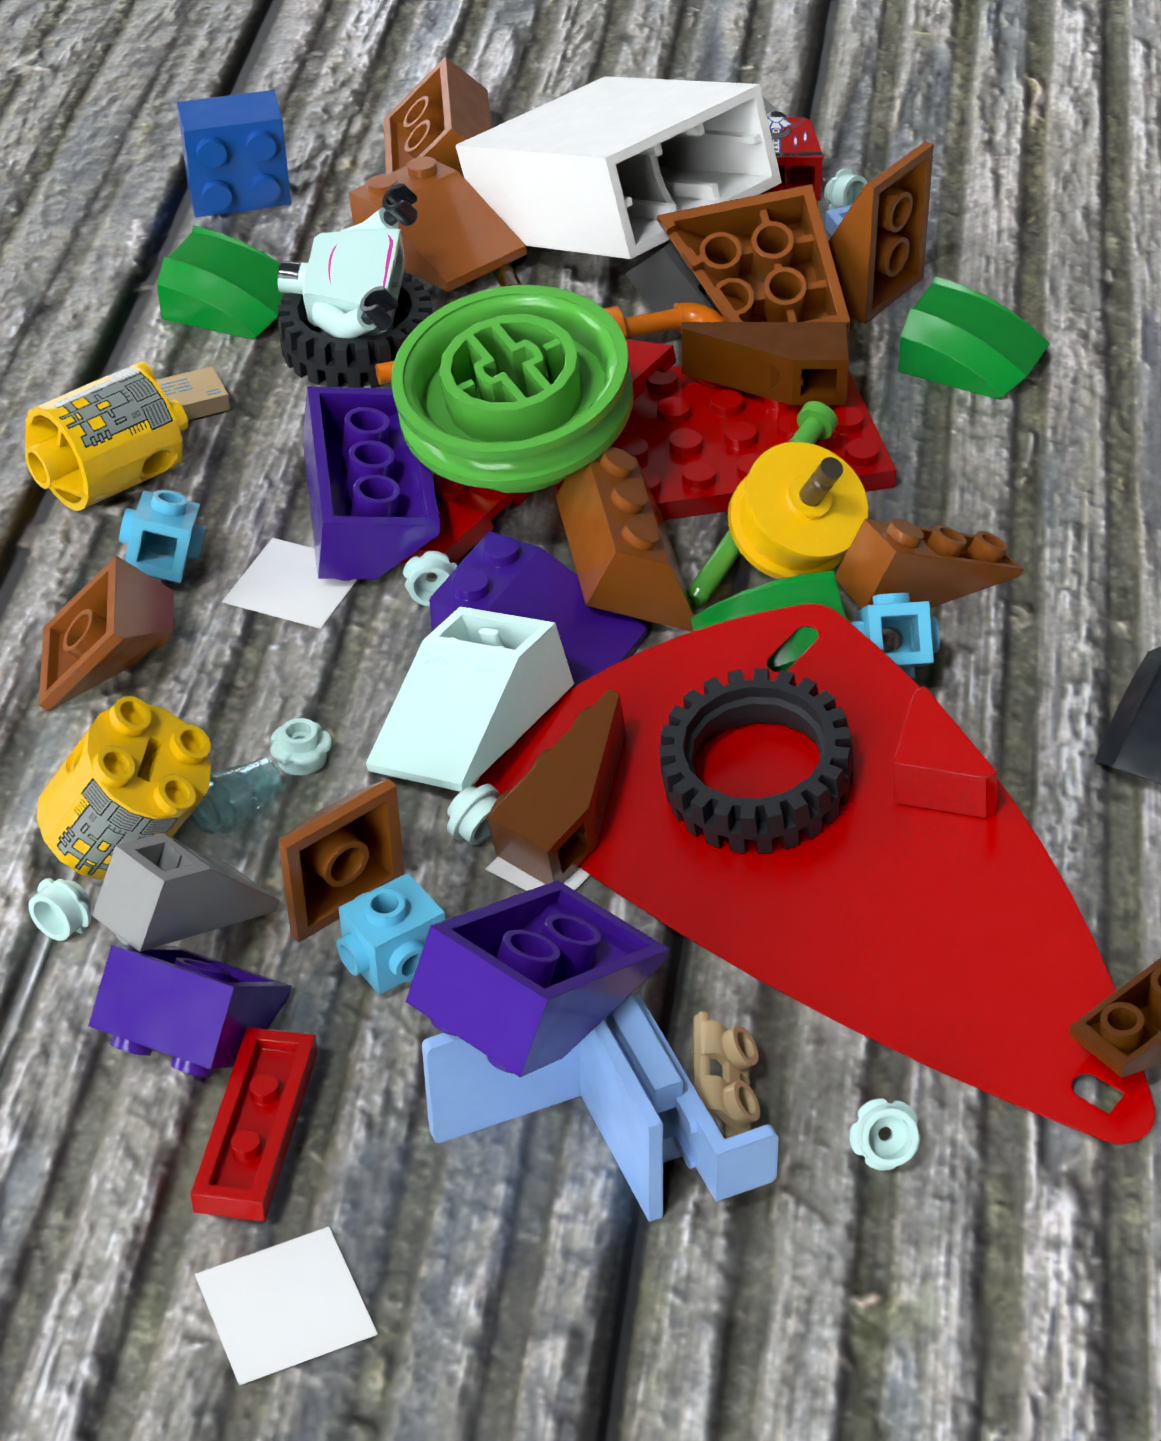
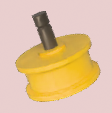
M805 442L782 443L765 451L755 461L747 477L735 489L728 507V526L738 550L755 568L778 580L802 574L832 571L848 551L864 519H868L866 492L853 469L833 452L821 446Z

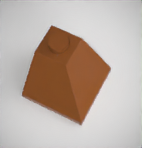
M115 556L43 627L39 706L50 711L136 665L153 648L158 649L169 640L175 628V619L173 618L174 590L120 557Z
M390 779L354 791L328 807L320 809L314 815L297 824L278 841L291 936L298 943L340 919L338 907L354 900L363 893L370 892L405 875L397 785Z

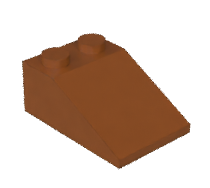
M924 141L867 183L828 241L850 318L866 324L924 277L934 144Z
M432 157L414 158L408 161L407 166L390 174L373 176L367 181V184L348 192L354 225L364 222L382 208V200L385 193L395 184H405L417 195L416 203L412 204L417 210L416 222L409 226H404L399 222V227L397 228L401 231L406 262L404 270L447 292L527 255L526 245L457 170L437 162Z

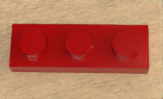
M252 1027L246 1028L190 1193L193 1213L266 1221L318 1054L315 1035Z

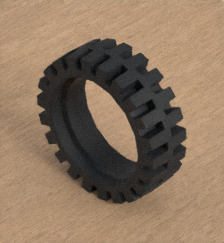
M404 272L398 297L399 305L394 316V320L401 323L394 329L376 336L347 339L329 337L312 331L317 326L312 325L308 321L303 295L284 293L281 297V305H278V328L285 363L289 368L293 367L294 373L302 378L308 375L309 382L319 385L326 379L327 387H340L343 382L348 383L349 388H361V382H368L371 388L381 387L382 385L378 383L375 365L395 361L400 347L409 334L433 313L431 295L428 289L424 290V284L418 279L412 281L411 274Z
M754 668L753 680H744L741 669L728 672L729 684L723 686L717 677L705 681L704 696L695 689L689 691L683 696L684 708L675 705L669 713V725H663L660 735L661 745H659L661 775L667 800L670 802L672 812L677 820H684L687 831L695 837L704 831L706 843L720 848L727 837L731 852L746 853L748 842L755 841L758 854L773 852L772 840L780 838L786 850L799 845L800 830L809 839H812L822 832V820L829 824L833 823L839 816L840 804L846 805L850 796V785H853V749L846 715L842 707L836 708L835 698L827 690L819 694L817 683L806 677L796 687L795 676L792 672L780 670L776 681L770 680L768 668ZM751 723L781 724L802 732L817 745L820 753L819 764L810 777L787 792L763 798L731 797L707 787L696 776L694 763L695 758L707 742L727 729Z

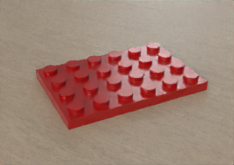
M682 365L670 367L665 373L656 370L644 381L645 391L633 401L631 414L625 428L610 447L619 448L636 457L664 520L727 512L735 489L747 477L748 472L758 457L768 449L782 443H788L799 428L797 415L804 405H788L682 374ZM848 370L846 405H827L836 414L838 425L828 439L817 440L814 445L821 446L843 459L859 477L865 492L895 488L897 470ZM564 480L551 486L555 499Z

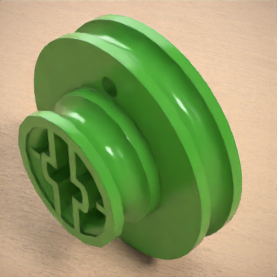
M512 285L497 287L467 295L445 305L429 315L409 334L396 355L391 374V387L398 410L402 434L414 456L431 471L451 481L503 493L534 492L556 485L564 480L567 475L591 463L604 453L619 437L630 417L633 406L634 392L632 375L629 368L628 348L625 336L618 323L604 308L592 300L571 291L548 286Z

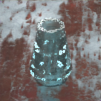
M261 757L255 761L210 773V787L198 807L190 815V818L206 834L214 835L218 832L229 834L233 832L267 801L272 794L280 790L282 779L279 770L272 761Z

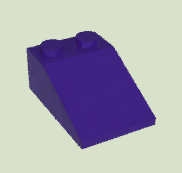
M491 531L481 539L429 598L432 631L459 607L555 622L574 682L571 688L606 668L631 657L647 638V627L635 618L586 606L578 575L544 549Z
M556 880L431 925L405 1002L428 1016L431 1023L438 1030L449 1035L458 1036L487 1055L488 1061L497 1069L515 1074L521 1078L563 1059L666 961L670 949Z

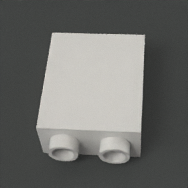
M605 76L455 145L466 181L526 246L632 259L670 239L658 223L657 215L759 195L782 183L760 84Z

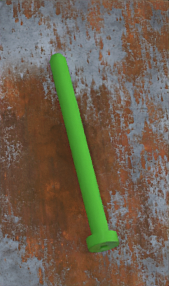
M809 401L805 403L797 415L799 428L789 442L815 444L817 440L828 439L838 425L836 414L830 407L821 402ZM730 530L727 531L687 590L690 602L694 606H701L708 602L741 553L732 539Z

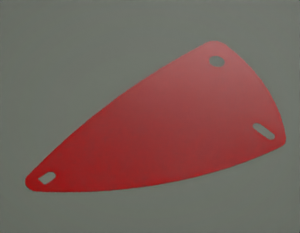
M802 604L764 611L686 633L622 660L568 690L475 783L477 788L484 784H491L500 792V796L504 792L511 791L530 772L538 756L544 750L553 748L572 728L579 713L587 707H592L610 688L620 695L626 737L597 847L578 867L679 934L757 980L824 1016L925 1066L1013 1105L1113 1144L1133 1143L1146 1136L1153 1127L1155 1107L1144 1070L1122 1078L1069 1035L1070 1026L1116 992V989L1096 942L1071 892L1042 842L998 778L997 813L988 818L895 803L893 760L913 692L920 687L875 643L834 609L821 604ZM804 626L812 627L818 632V638L786 671L794 673L796 687L806 677L817 683L819 694L827 690L835 698L836 708L842 707L846 715L853 749V785H850L848 801L846 805L840 804L839 816L832 824L822 820V832L809 839L800 830L799 845L786 850L780 838L772 840L773 852L758 854L755 841L748 842L746 853L731 852L727 837L720 848L707 844L704 831L697 837L687 831L684 820H677L672 812L670 802L667 800L661 775L659 751L663 725H669L668 715L675 705L684 708L683 696L692 689H695L704 696L705 681L717 677L724 686L729 684L728 672L741 669L744 680H753L754 668H768V659L798 628ZM769 669L770 680L776 681L779 672ZM751 723L727 729L707 742L695 758L694 770L696 776L707 787L731 797L763 798L787 792L810 777L819 764L820 753L817 745L802 732L781 724ZM1081 1074L1093 1075L1124 1095L1108 1114L1073 1091L1072 1082L1077 1076Z

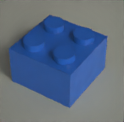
M274 90L177 102L187 184L195 218L291 205L283 120Z

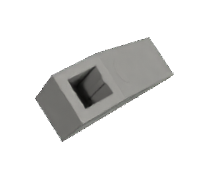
M162 833L115 845L92 916L116 933V937L121 943L132 946L139 952L276 912L280 900L233 866Z

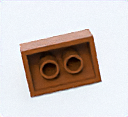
M446 56L383 119L386 174L407 166L408 161L414 158L432 157L437 162L457 170L464 177L455 145L491 129L488 90Z
M609 447L591 463L567 475L556 495L585 604L589 607L692 632L691 618L695 614L662 513L636 457L619 448Z

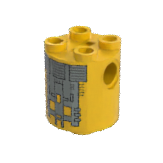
M140 361L30 409L25 420V460L32 477L40 487L44 489L50 488L52 493L66 507L79 511L182 463L181 432L188 428L187 415L182 405L176 399L168 400L156 382L150 366L146 362Z
M124 696L118 699L113 707L98 715L38 798L37 821L44 842L59 861L80 875L104 881L115 845L162 833L172 837L198 807L210 787L211 765L207 756L211 750L209 737L198 726L185 723L164 708L147 704L134 696Z

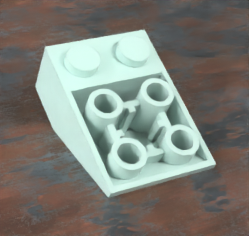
M459 607L422 641L367 759L366 766L368 771L460 792L475 784L480 776L506 750L514 746L516 741L574 685L556 623L466 607Z

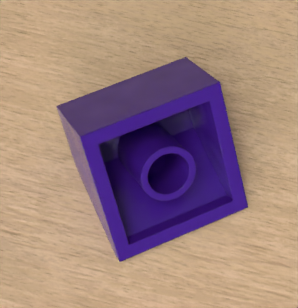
M111 945L88 1026L113 1035L110 1045L119 1050L150 1056L152 1049L173 1056L171 1067L195 1076L211 1077L214 1069L234 1067L246 1028L267 1029L288 1000L292 985L176 946H159L139 952L132 946Z

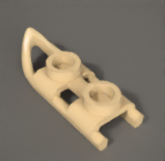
M699 1012L693 1017L694 1088L711 1117L716 1115L725 1123V1136L729 1138L751 1130V1123L757 1121L760 1117L758 1100L749 1086V1067L757 1064L759 1058L758 1050L754 1039L744 1027L737 1025L727 1029L721 1022L710 1020L709 1013ZM715 1059L722 1065V1077L710 1075V1061Z

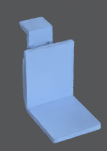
M631 993L563 1059L521 1078L515 1074L497 1069L488 1061L487 1055L458 1036L442 1033L429 1037L422 1042L429 1131L435 1143H442L581 1096L649 1222L663 1217V1163L682 1157L689 1169L696 1167L715 1202L769 1184L777 1177L779 1137L773 1127L767 1124L724 1139L640 994L633 996Z

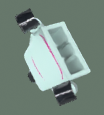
M395 184L385 193L382 200L383 207L364 222L338 232L318 234L314 237L308 263L280 262L278 269L279 292L302 294L308 321L333 337L355 339L359 336H376L391 330L395 311L399 305L398 297L406 264L401 231L397 228L399 227V222L404 226H409L416 222L417 210L412 204L416 203L417 195L405 184Z

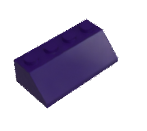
M307 386L303 449L318 579H337L341 581L353 579L376 580L440 534L441 525L432 471L414 456L406 444L392 389Z

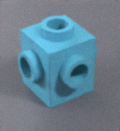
M143 490L137 509L126 508L123 516L118 542L128 544L125 561L151 577L181 583L188 558L199 560L203 546L206 526L196 524L200 504L187 501L185 496L174 491L158 490L152 493Z
M909 593L874 595L873 605H867L857 611L858 621L850 622L912 679H915V668H922L934 663L933 653L939 652V625L936 616L930 617L929 601L910 602ZM883 629H891L898 634L899 645L896 650L888 651L883 648Z
M407 873L370 892L363 893L354 900L338 907L342 937L336 941L337 950L347 970L354 976L361 973L380 995L404 982L413 980L430 926L444 921L445 912L414 878Z

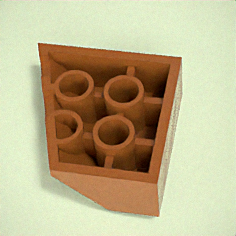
M812 184L657 215L658 223L727 322H846L848 341L850 318Z

